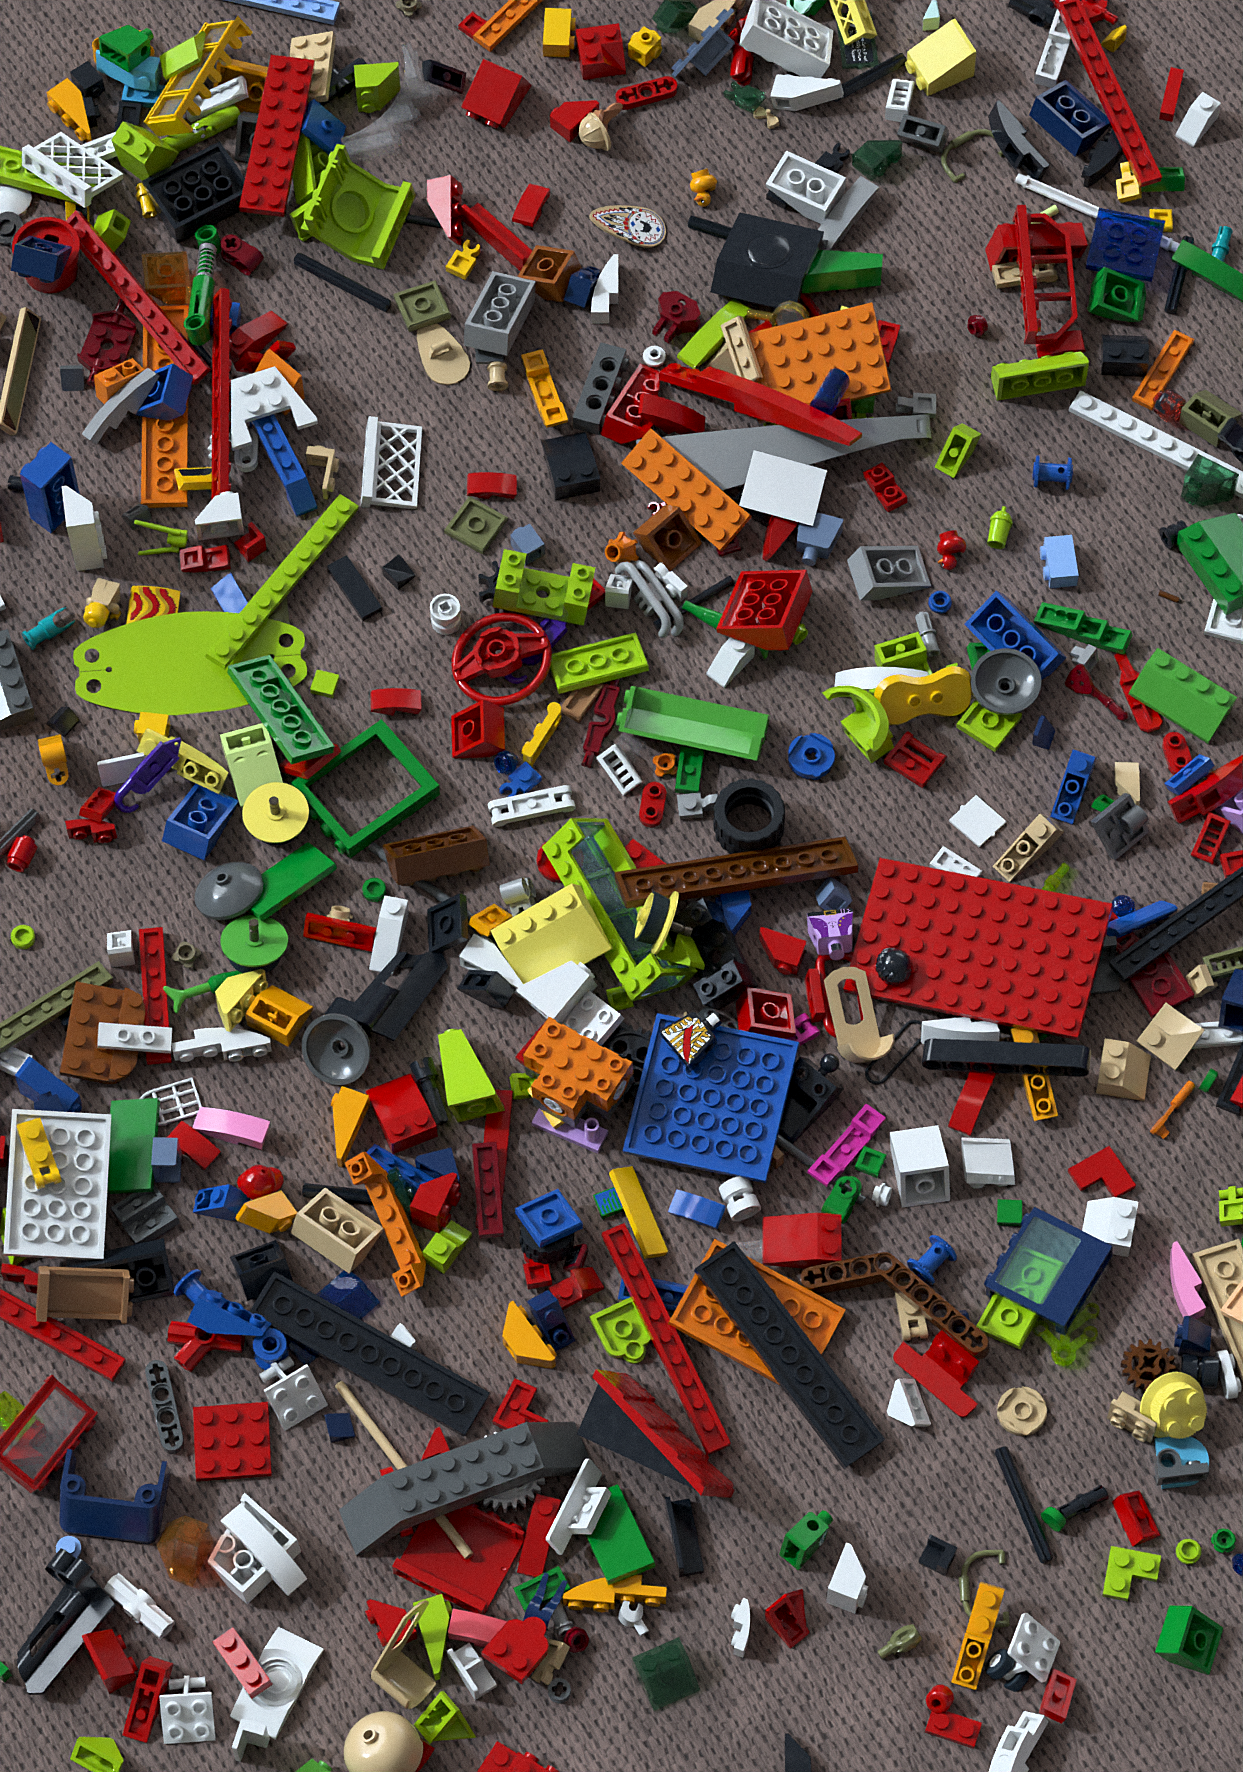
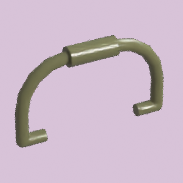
M987 129L967 131L951 140L950 144L944 149L941 155V164L946 174L954 183L964 179L965 175L961 173L955 176L947 164L949 151L968 142L976 135H988L994 138L992 131ZM1001 151L998 152L1000 157L1004 156Z
M1002 1549L975 1552L966 1559L962 1566L961 1576H959L960 1602L963 1603L964 1610L969 1618L972 1610L969 1605L968 1568L974 1560L984 1556H999V1564H1005V1552ZM1003 1612V1621H996L995 1627H1008L1010 1625L1009 1612Z

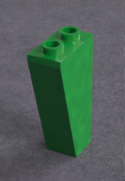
M818 250L805 278L802 293L880 286L883 254Z

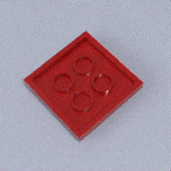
M268 1402L193 1407L196 1482L272 1476Z

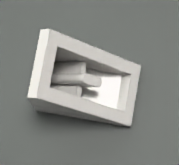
M610 575L605 588V606L629 609L633 578L631 576Z
M131 930L107 933V952L111 968L135 965Z

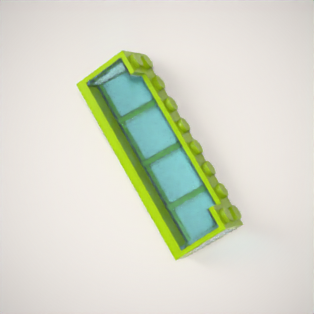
M571 818L542 846L564 886L566 887L571 883L581 886L613 948L604 953L631 1001H637L680 987L698 972L694 967L660 960L654 953H651L652 944L635 941V930L638 922L636 919L641 907L626 909L615 882V872L637 868L607 818ZM669 933L661 947V950H664L665 946L673 948L675 946V944L672 942L669 936Z

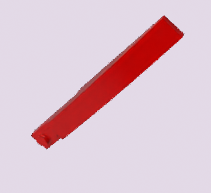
M671 363L659 371L660 381L733 402L734 411L847 446H851L862 438V432L804 402L723 370L709 366L700 372L698 369H690L678 363Z

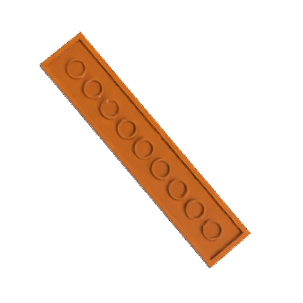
M159 306L189 342V337L184 327V320L188 317L189 306ZM143 326V368H150L155 371L172 363L175 364ZM189 395L186 402V411L180 417L167 421L142 416L141 504L147 505L148 508L188 507V490L179 491L174 469L188 468Z

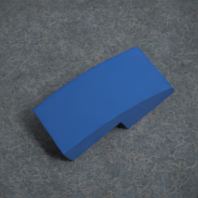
M676 1189L668 1212L673 1216L692 1220L696 1224L718 1229L726 1206Z

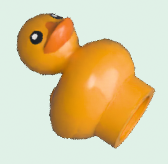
M708 168L691 173L690 189L697 193L694 200L701 207H706L710 204L711 196L706 190L713 191L717 183L716 178L709 174Z

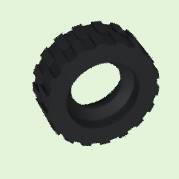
M522 1224V1227H520L521 1250L526 1254V1257L531 1258L534 1262L554 1264L570 1255L574 1247V1233L559 1239L554 1244L539 1248Z

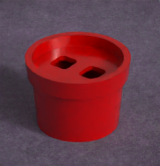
M40 217L27 222L17 231L13 238L12 253H14L15 244L28 236L72 247L66 266L59 279L52 283H44L39 281V278L31 276L30 278H25L27 283L33 289L42 293H57L65 290L75 281L78 273L80 242L77 232L69 223L55 217Z

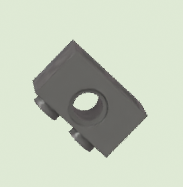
M904 114L897 136L901 142L942 154L949 131L945 125Z

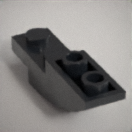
M1000 100L996 101L988 118L997 145L1015 170L1022 167L1031 178L1040 181L1049 168V163L1025 138L1027 130Z
M1113 128L1111 133H1106L1104 141L1098 140L1096 148H1091L1088 160H1090L1089 166H1084L1081 178H1084L1083 187L1088 188L1102 179L1116 165L1124 153Z

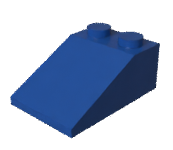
M195 784L167 819L162 842L205 860L215 847L239 800L221 792L217 794L199 784Z

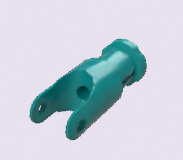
M63 607L42 619L36 627L28 632L23 631L21 633L31 650L36 649V645L45 639H52L74 624L75 620L65 627L59 628L53 622V617L67 607Z

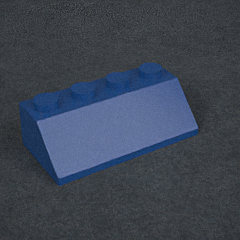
M997 590L964 624L990 651L1009 648L1029 656L1037 665L1041 680L1051 675L1067 658L1005 594Z

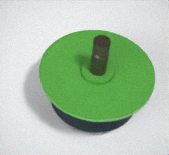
M248 915L229 923L223 930L220 941L222 951L236 970L241 973H247L262 969L267 973L279 964L281 956L288 946V935L284 927L276 920L268 917L261 922L254 915Z

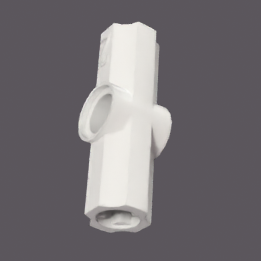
M119 1573L107 1582L104 1591L122 1606V1609L128 1616H133L135 1622H141L159 1639L165 1637L171 1631L175 1622L156 1606V1602L142 1589L138 1590Z

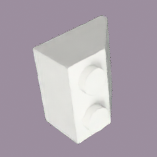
M227 491L214 496L195 519L198 540L244 535L238 493Z
M1117 1197L1088 1201L1082 1231L1112 1245L1114 1255L1128 1257L1138 1202Z
M849 1543L845 1544L828 1587L827 1603L855 1614L858 1607L863 1608L868 1586L865 1585L866 1575L852 1545Z

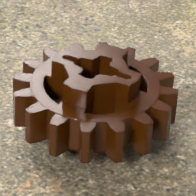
M1149 1339L1147 1344L1139 1340L1138 1347L1131 1344L1129 1346L1130 1352H1124L1123 1358L1125 1360L1121 1361L1120 1367L1125 1369L1122 1370L1121 1375L1122 1377H1129L1126 1384L1134 1383L1135 1391L1142 1387L1145 1393L1149 1385L1158 1377L1175 1372L1176 1366L1172 1365L1175 1358L1174 1356H1167L1169 1348L1161 1349L1162 1342L1159 1341L1155 1346L1152 1345V1339ZM1133 1359L1137 1365L1134 1371L1131 1365ZM1162 1362L1164 1364L1163 1374L1161 1373L1162 1370L1159 1367Z

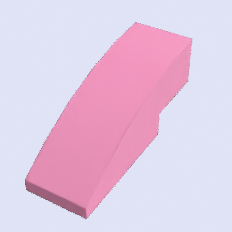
M200 1107L192 1128L199 1133L237 1145L240 1142L262 1150L269 1131L270 1121L238 1112Z
M1176 1241L1172 1244L1170 1253V1275L1174 1296L1183 1318L1184 1316H1190L1198 1319L1204 1316L1206 1310L1205 1304L1197 1293L1200 1291L1202 1281Z

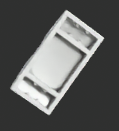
M278 1627L265 1646L258 1661L273 1685L253 1699H251L243 1687L230 1717L239 1722L242 1718L266 1725L269 1737L276 1740L324 1649Z

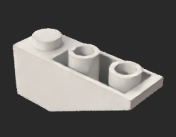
M787 74L776 75L770 97L774 109L798 111L842 98L844 92L840 80L832 78L821 79L811 76L799 77Z

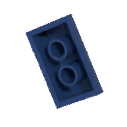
M1067 80L1036 96L1029 114L1031 118L1074 157L1090 149L1111 125L1108 117Z

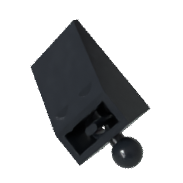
M832 1053L825 1054L821 1058V1067H818L806 1057H799L795 1063L778 1132L792 1144L833 1104L844 1090L839 1083L828 1075V1073L835 1072L840 1064L838 1057ZM805 1071V1076L800 1078V1075ZM817 1086H823L822 1093L819 1094L817 1092Z

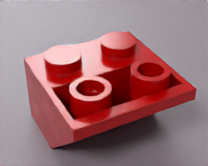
M452 1172L420 1184L410 1205L413 1224L440 1233L442 1227L445 1228L449 1224L451 1207H456L461 1197L459 1192L460 1184L458 1183L456 1173Z

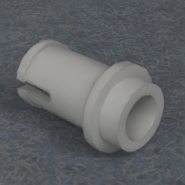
M560 1602L551 1618L555 1625L554 1632L563 1637L574 1624L572 1621H569L563 1604Z

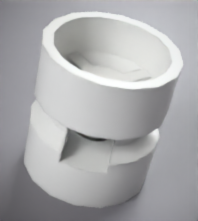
M440 594L433 598L430 603L433 629L442 635L453 634L461 626L458 599L450 594Z
M738 1176L724 1182L719 1187L723 1201L729 1203L727 1210L732 1221L747 1219L761 1210L756 1195L751 1194L753 1188L748 1179Z

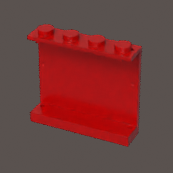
M476 1504L444 1514L473 1552L469 1559H465L435 1519L420 1523L401 1559L396 1558L393 1563V1574L436 1595L442 1594L444 1599L470 1612L485 1615L524 1543L525 1532L522 1531L523 1528L513 1522L507 1524L501 1521V1518L491 1511L485 1513L479 1510Z

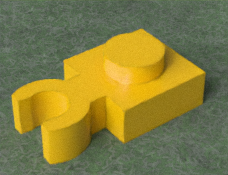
M468 239L463 244V252L456 250L446 265L447 272L464 280L467 279L476 265V258L474 257L480 254V245L477 244L474 249H469L470 240Z

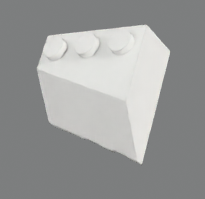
M244 1493L240 1504L266 1528L289 1556L294 1559L301 1552L297 1539ZM226 1529L209 1557L208 1564L225 1584L248 1604L273 1579L271 1574L245 1545Z

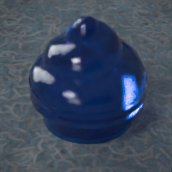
M507 750L499 752L494 758L495 768L501 774L514 772L518 764V756Z
M1119 895L1112 900V912L1118 918L1135 910L1134 901L1129 896Z

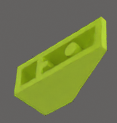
M442 1594L413 1602V1607L424 1600L429 1602L418 1625L435 1681L441 1678L450 1626L449 1616H452L450 1602H444Z

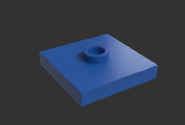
M313 99L308 104L301 132L329 155L334 151L336 144L341 145L346 125Z
M559 1189L515 1208V1214L539 1248L583 1229L582 1221Z

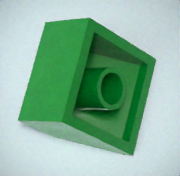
M1169 1605L1155 1653L1170 1663L1209 1675L1223 1627L1193 1606Z

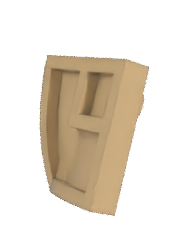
M1165 1003L1137 1039V1043L1176 1071L1205 1030Z

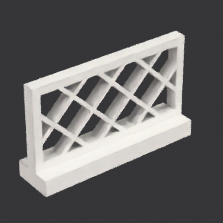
M62 132L34 148L29 144L22 148L23 167L84 208L91 204L92 197L123 179L122 172ZM61 141V142H63L64 144H66L67 146H54V145H55L56 143H58V142ZM41 152H51V155H44ZM54 152L67 153V156H54ZM69 153H79L82 156H69ZM56 162L67 163V166H60ZM69 163H83V166H69ZM85 163L96 164L98 167H85ZM72 173H82V176H75ZM85 173L98 174V177H85ZM101 174H111L112 177H101ZM87 183H89V184H98V185L95 186V187H93V188L91 189V186L88 185Z
M368 417L360 507L370 508V504L407 509L417 508L422 437L421 426L379 422L378 417ZM381 429L390 430L395 436L387 441L381 435ZM407 432L417 433L416 439L411 443L402 435ZM397 439L405 446L399 452L390 445ZM384 448H387L393 454L386 461L379 454ZM408 450L415 456V459L410 463H407L401 456ZM395 459H398L404 466L397 472L389 465ZM384 467L392 474L385 481L378 475V471ZM406 470L414 476V479L408 483L399 476ZM394 479L403 486L396 492L388 485ZM383 487L390 494L386 499L376 498L377 491ZM407 490L412 495V502L403 501L398 495Z

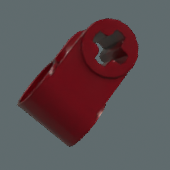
M229 234L221 240L222 259L247 276L264 259L263 254L256 247L249 245L236 235Z

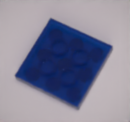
M1099 208L1085 269L1099 272L1103 267H1106L1134 279L1152 282L1165 221Z

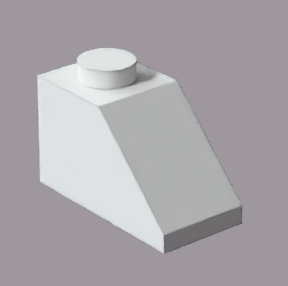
M1202 92L1190 106L1175 136L1194 147L1218 118L1221 103Z
M730 637L719 650L706 675L725 688L754 657L755 646Z

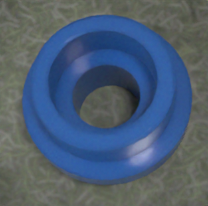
M944 591L934 592L928 601L930 609L935 613L947 612L952 604L951 597ZM937 601H942V602H944V604H943V605H938V604H936V602H937Z

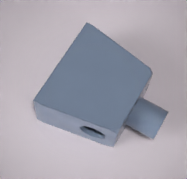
M816 512L813 526L799 522L796 551L804 553L802 558L804 564L814 566L817 557L828 559L843 531L844 519Z

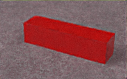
M1170 68L1159 116L1160 120L1173 122L1184 74L1183 69Z

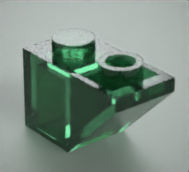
M868 140L853 153L852 166L870 181L877 176L881 177L891 163H897L902 157L903 143L900 140Z

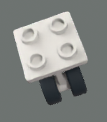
M1024 1613L1021 1615L1009 1650L999 1649L994 1652L985 1665V1672L992 1679L998 1680L1002 1677L1006 1679L1004 1687L1013 1692H1017L1024 1687L1030 1673L1040 1682H1045L1050 1673L1060 1641L1028 1613Z

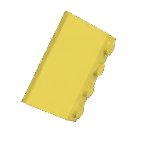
M572 883L490 930L502 954L523 985L571 960L577 965L580 962L585 965L613 949L581 886Z

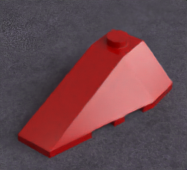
M639 364L606 414L601 432L602 436L623 444L643 438L650 428H653L654 424L638 413L641 394L646 393L658 396L660 385L659 371L644 364Z

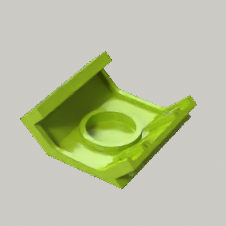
M336 144L334 151L329 154L326 169L321 173L318 188L313 191L309 208L305 209L304 222L301 229L353 262L384 270L416 194L412 183L403 181L401 187L387 184L350 160L345 145Z

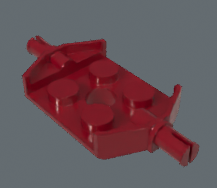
M118 299L115 310L92 314L93 322L81 353H77L79 363L90 371L86 382L89 386L92 384V387H95L94 375L123 363L128 355L137 329L136 324L123 314L126 304L122 299ZM105 343H112L114 345L110 350L101 348Z

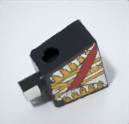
M691 1012L662 1028L660 1033L664 1041L686 1067L692 1071L717 1044L716 1037L712 1031L722 1023L713 1012L704 1020H701L695 1012Z

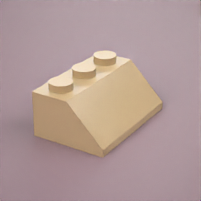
M324 1188L296 1214L291 1234L350 1274L365 1259L384 1228Z

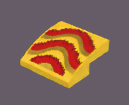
M132 586L126 624L151 617L178 613L181 591L155 586Z

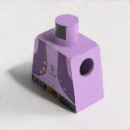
M852 908L807 913L808 934L819 955H830L831 959L840 960L844 957V953L852 951Z

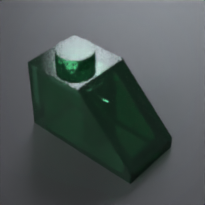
M664 0L651 19L657 24V28L661 32L666 34L677 33L689 25L699 8L691 0Z

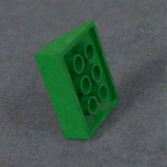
M1232 513L1198 521L1179 531L1177 547L1223 613L1228 615L1242 608L1243 523L1238 515Z

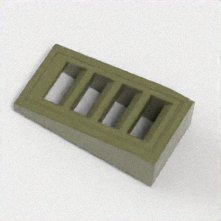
M1243 946L1202 957L1212 980L1232 977L1235 968L1243 970V964H1240L1239 958H1243ZM1234 959L1236 965L1234 967H1232L1230 960ZM1221 961H1225L1226 969H1223ZM1211 962H1216L1219 971L1214 972Z

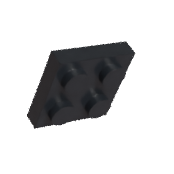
M459 893L427 909L429 952L442 953L468 940L466 895Z

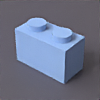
M1072 535L1044 537V544L1040 546V558L1045 560L1046 567H1043L1044 581L1048 580L1049 588L1077 586L1079 575Z

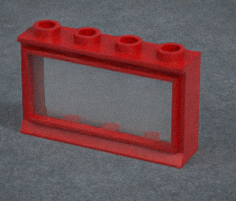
M54 1375L48 1376L43 1381L45 1383L32 1395L29 1399L30 1402L15 1416V1420L9 1428L0 1435V1468L30 1493L37 1489L41 1491L50 1480L47 1476L52 1470L56 1472L63 1465L65 1459L62 1457L66 1454L67 1449L74 1450L79 1445L81 1440L78 1437L83 1431L89 1432L96 1423L94 1417L98 1414L97 1411L95 1412L60 1383Z

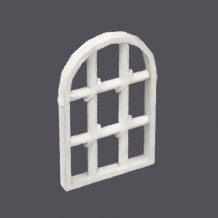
M192 1077L152 1089L140 1097V1099H144L152 1094L153 1098H157L156 1092L172 1088L173 1095L163 1098L158 1097L160 1102L176 1099L177 1106L166 1110H161L160 1108L159 1117L161 1122L158 1123V1126H166L169 1123L198 1114V1111L184 1115L183 1108L198 1104L199 1108L202 1107ZM188 1082L192 1083V1089L177 1092L175 1086ZM192 1092L195 1093L197 1100L185 1104L180 1102V1096ZM176 1110L180 1112L181 1116L164 1120L163 1114Z

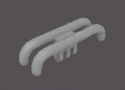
M641 560L633 561L632 563L621 562L615 568V573L621 575L627 571L640 589L634 600L636 603H640L639 608L641 610L646 609L643 614L649 617L656 612L661 619L662 626L658 632L659 637L665 638L671 628L670 617L661 603H664L674 618V627L671 630V634L675 637L678 636L683 629V616L651 568ZM638 569L642 571L649 583L644 580Z

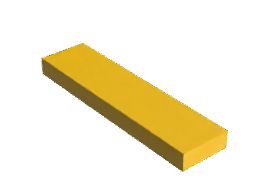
M633 1166L612 1169L609 1172L610 1178L644 1259L665 1256L668 1253L667 1247Z

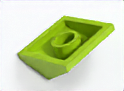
M204 31L159 56L163 77L166 80L201 62L206 36Z

